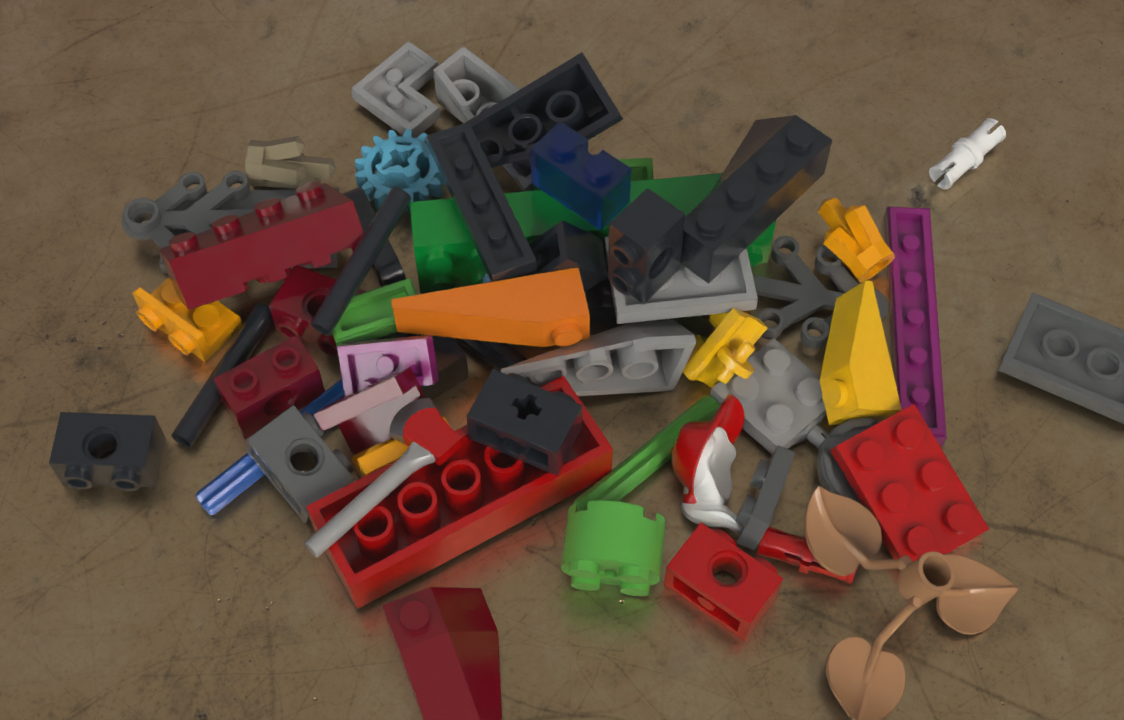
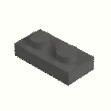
M777 445L769 462L763 459L759 460L749 485L757 488L754 497L747 494L737 514L736 521L743 524V528L736 543L755 551L770 525L795 452Z

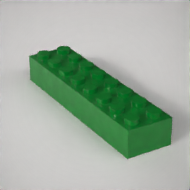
M722 173L504 193L528 244L563 220L602 238L604 248L605 237L609 236V223L647 188L685 213L686 217L709 196ZM453 199L410 202L413 247L420 294L482 284L483 277H485L487 272ZM776 220L747 247L751 267L768 263ZM605 254L606 267H607V269H608L607 260H606V254Z

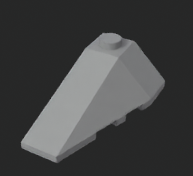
M674 320L626 323L590 336V339L581 340L574 345L560 347L502 368L500 372L519 374L528 379L532 385L539 388L564 375L577 396L674 391L696 345V339L693 333Z

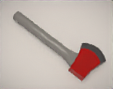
M422 398L405 405L397 412L391 422L390 437L409 446L404 454L304 542L306 548L316 558L323 554L412 473L433 462L441 466L463 446L462 438L442 418L430 398Z

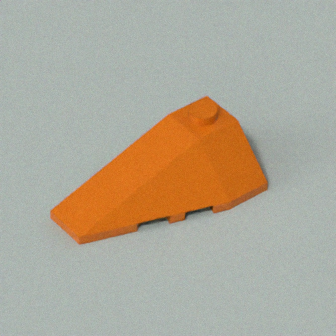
M579 268L391 299L397 332L537 347L553 345L566 347L574 345L581 340L590 339V314Z

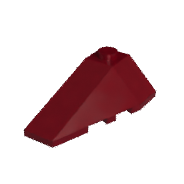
M429 587L383 605L388 627L423 720H502L499 634L481 588Z

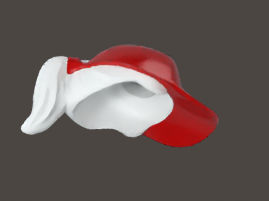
M728 394L711 420L691 421L682 426L671 450L672 466L677 478L684 485L681 506L684 516L697 524L703 523L709 527H726L740 534L743 526L736 521L737 515L725 504L732 492L730 469L737 453L734 443L742 430L745 416L740 401L734 395Z

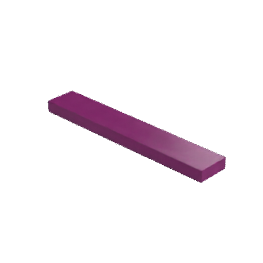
M887 206L884 214L886 244L895 255V259L887 266L892 368L902 410L915 404L938 444L944 445L947 435L930 208Z

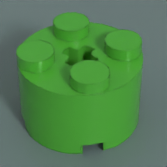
M588 501L587 511L578 512L577 504H574L568 509L561 570L572 577L571 586L576 589L597 591L600 589V583L619 585L620 592L626 595L647 596L649 595L650 586L660 581L666 519L657 512L655 521L644 517L645 507L625 502Z

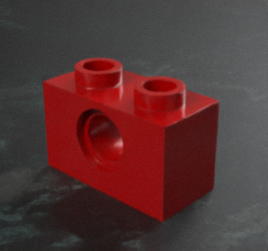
M700 523L666 566L664 585L745 642L778 597L784 578L779 576L776 568L764 558L758 556L751 557L738 548L734 539L720 529L712 530L703 523ZM728 572L737 579V582L734 584H722L715 579L714 574Z

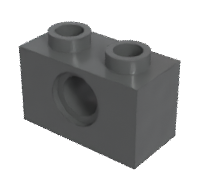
M293 405L247 439L245 451L306 524L310 521L306 506L353 483L355 479L351 473L354 469L350 461L339 449L331 451L320 438L324 433L314 417L308 412L301 415ZM298 452L308 453L315 459L316 467L308 472L298 471L292 466L290 458Z

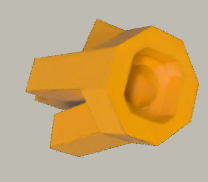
M837 197L822 201L818 213L831 228L826 231L823 244L842 260L841 264L852 272L859 283L873 278L895 259L894 253L882 239L865 205H852L844 208Z

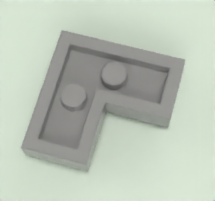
M408 41L351 88L352 98L402 136L406 129H411L412 138H417L440 118L439 107L418 92L422 86L434 77L433 69L438 66V61Z

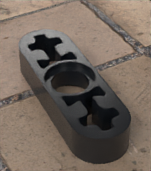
M358 187L342 194L353 200L363 232L365 233L376 214L362 187ZM388 239L371 267L381 287L406 279L400 261Z

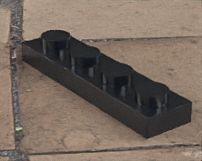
M467 122L427 135L428 148L491 282L517 278L537 271V260L470 123Z

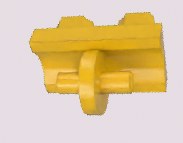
M734 307L728 313L709 314V321L716 329L708 339L698 334L695 336L696 345L683 373L689 380L701 381L711 388L719 382L727 384L734 374L748 379L755 370L747 359L756 349L753 345L768 327L761 319Z

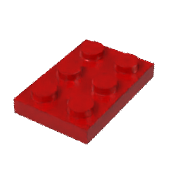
M915 404L830 450L861 504L877 519L881 527L882 540L893 559H899L907 555L912 561H915L931 551L946 555L990 530Z

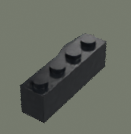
M797 115L755 120L709 196L685 217L680 263L709 284L825 174L832 139Z

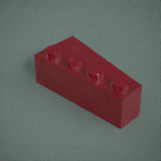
M320 181L306 183L295 190L296 194L283 200L279 198L264 200L254 206L255 211L241 217L228 215L214 221L212 228L199 234L187 232L177 235L169 240V246L159 249V252L178 298L190 310L247 291L249 288L247 281L256 279L259 283H273L288 278L287 274L291 270L290 267L313 264L315 269L332 263L330 255L348 248H352V251H354L364 232L353 200L327 183L321 184Z

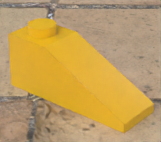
M865 280L836 298L819 379L828 424L841 425L850 419L871 418L880 422L902 411L872 281Z

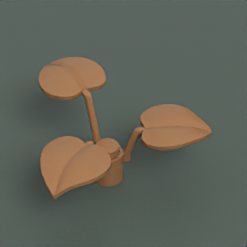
M818 486L809 498L804 516L805 537L810 552L822 567L838 576L851 574L859 564L867 570H900L898 589L900 594L908 600L907 604L875 638L872 646L863 638L847 637L833 646L826 661V676L829 686L851 720H880L896 707L906 685V673L901 659L890 652L881 651L887 639L914 610L937 597L936 609L944 623L959 633L966 635L979 634L996 622L1006 604L1016 594L1018 587L994 569L976 560L957 554L943 555L939 552L931 551L915 561H912L907 555L899 559L872 560L870 557L874 556L881 547L882 534L877 519L866 507L850 498L831 493L821 486Z

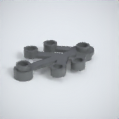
M231 171L223 177L222 182L208 193L204 177L198 172H188L181 176L177 185L157 200L138 198L128 203L124 209L121 222L125 233L129 237L136 240L152 239L158 246L164 248L169 246V240L175 237L168 229H186L188 232L199 234L211 229L212 223L228 215L241 217L255 210H216L229 199L238 201L249 195L250 185L247 176L243 172ZM198 184V187L194 189H187L190 185ZM233 184H242L238 188H230ZM270 195L263 198L260 202L271 198H279L280 200L285 199V197L280 195ZM185 199L195 202L185 211H172Z
M780 236L774 241L771 252L772 260L776 264L783 266L797 284L753 275L757 295L793 302L779 311L767 308L759 313L758 319H761L762 322L771 320L777 324L776 327H768L762 334V338H777L781 335L783 329L822 308L834 310L836 298L858 285L856 280L841 264L842 260L825 245L817 250L814 265L820 273L829 275L841 293L825 289L798 256L799 244L794 238ZM786 248L789 249L792 253L784 254L781 253L779 249ZM831 257L835 260V262L828 263L824 261L822 258ZM874 289L881 321L883 322L888 313V302L881 292ZM832 316L825 320L817 317L807 319L803 323L800 333L802 343L813 349L824 346L829 336ZM808 330H818L822 335L818 337L812 336L808 333Z

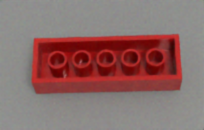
M564 375L540 387L549 392H563L571 396L576 403L582 405V429L557 476L469 439L468 425H465L455 430L463 442V446L441 466L433 462L412 473L325 551L357 609L598 482L612 471L613 448ZM396 461L307 505L306 509L314 532L316 533Z

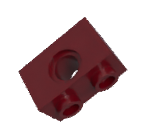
M299 265L294 266L269 305L276 330L288 339L297 335L299 339L317 345L324 353L333 357H339L333 334L331 336L324 335L310 325L336 279ZM358 289L355 295L362 294L367 291Z
M297 335L213 378L224 407L244 439L253 436L294 405L299 411L325 392L320 370Z

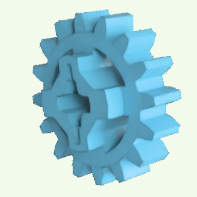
M406 129L403 136L397 137L394 130H389V139L383 140L376 135L373 137V148L369 146L361 147L362 158L355 159L357 187H362L369 201L374 199L376 210H379L392 187H398L406 191L412 198L410 202L430 200V195L435 197L443 195L442 185L445 182L428 148L426 133H422L417 138H412L411 129ZM409 203V205L407 206V210L411 214Z

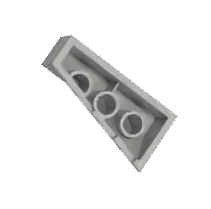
M464 46L433 69L437 103L463 123L520 90V88ZM585 143L508 163L503 166L523 192L534 191L532 163L585 160Z

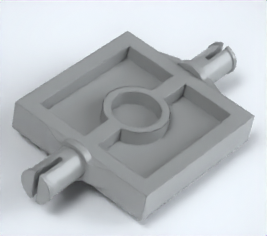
M775 338L747 359L755 370L748 379L734 374L727 384L719 382L711 389L710 396L720 406L728 394L734 395L740 401L745 416L742 428L771 454L774 453L777 445L788 449L792 445L807 439L819 449L820 444L829 434L820 426L823 418L827 416L822 398L820 377Z

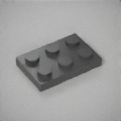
M1032 293L998 371L1124 424V330Z

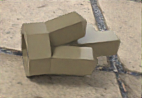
M299 136L272 141L251 140L247 147L245 173L250 186L297 189L306 183L330 179L336 171V166L332 158L305 156L302 153L305 147L304 142Z

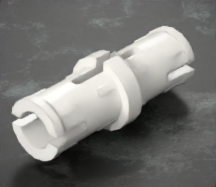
M987 118L967 138L961 137L952 145V151L930 168L929 175L932 181L935 182L946 173L944 175L945 178L937 186L942 189H949L968 169H976L983 162V156L1005 139L1006 131L1004 127L1000 125L989 134L991 132L990 129L998 121L993 118Z

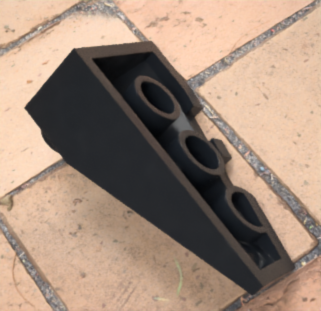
M583 52L467 122L470 123L491 168L585 143L622 121L623 118Z

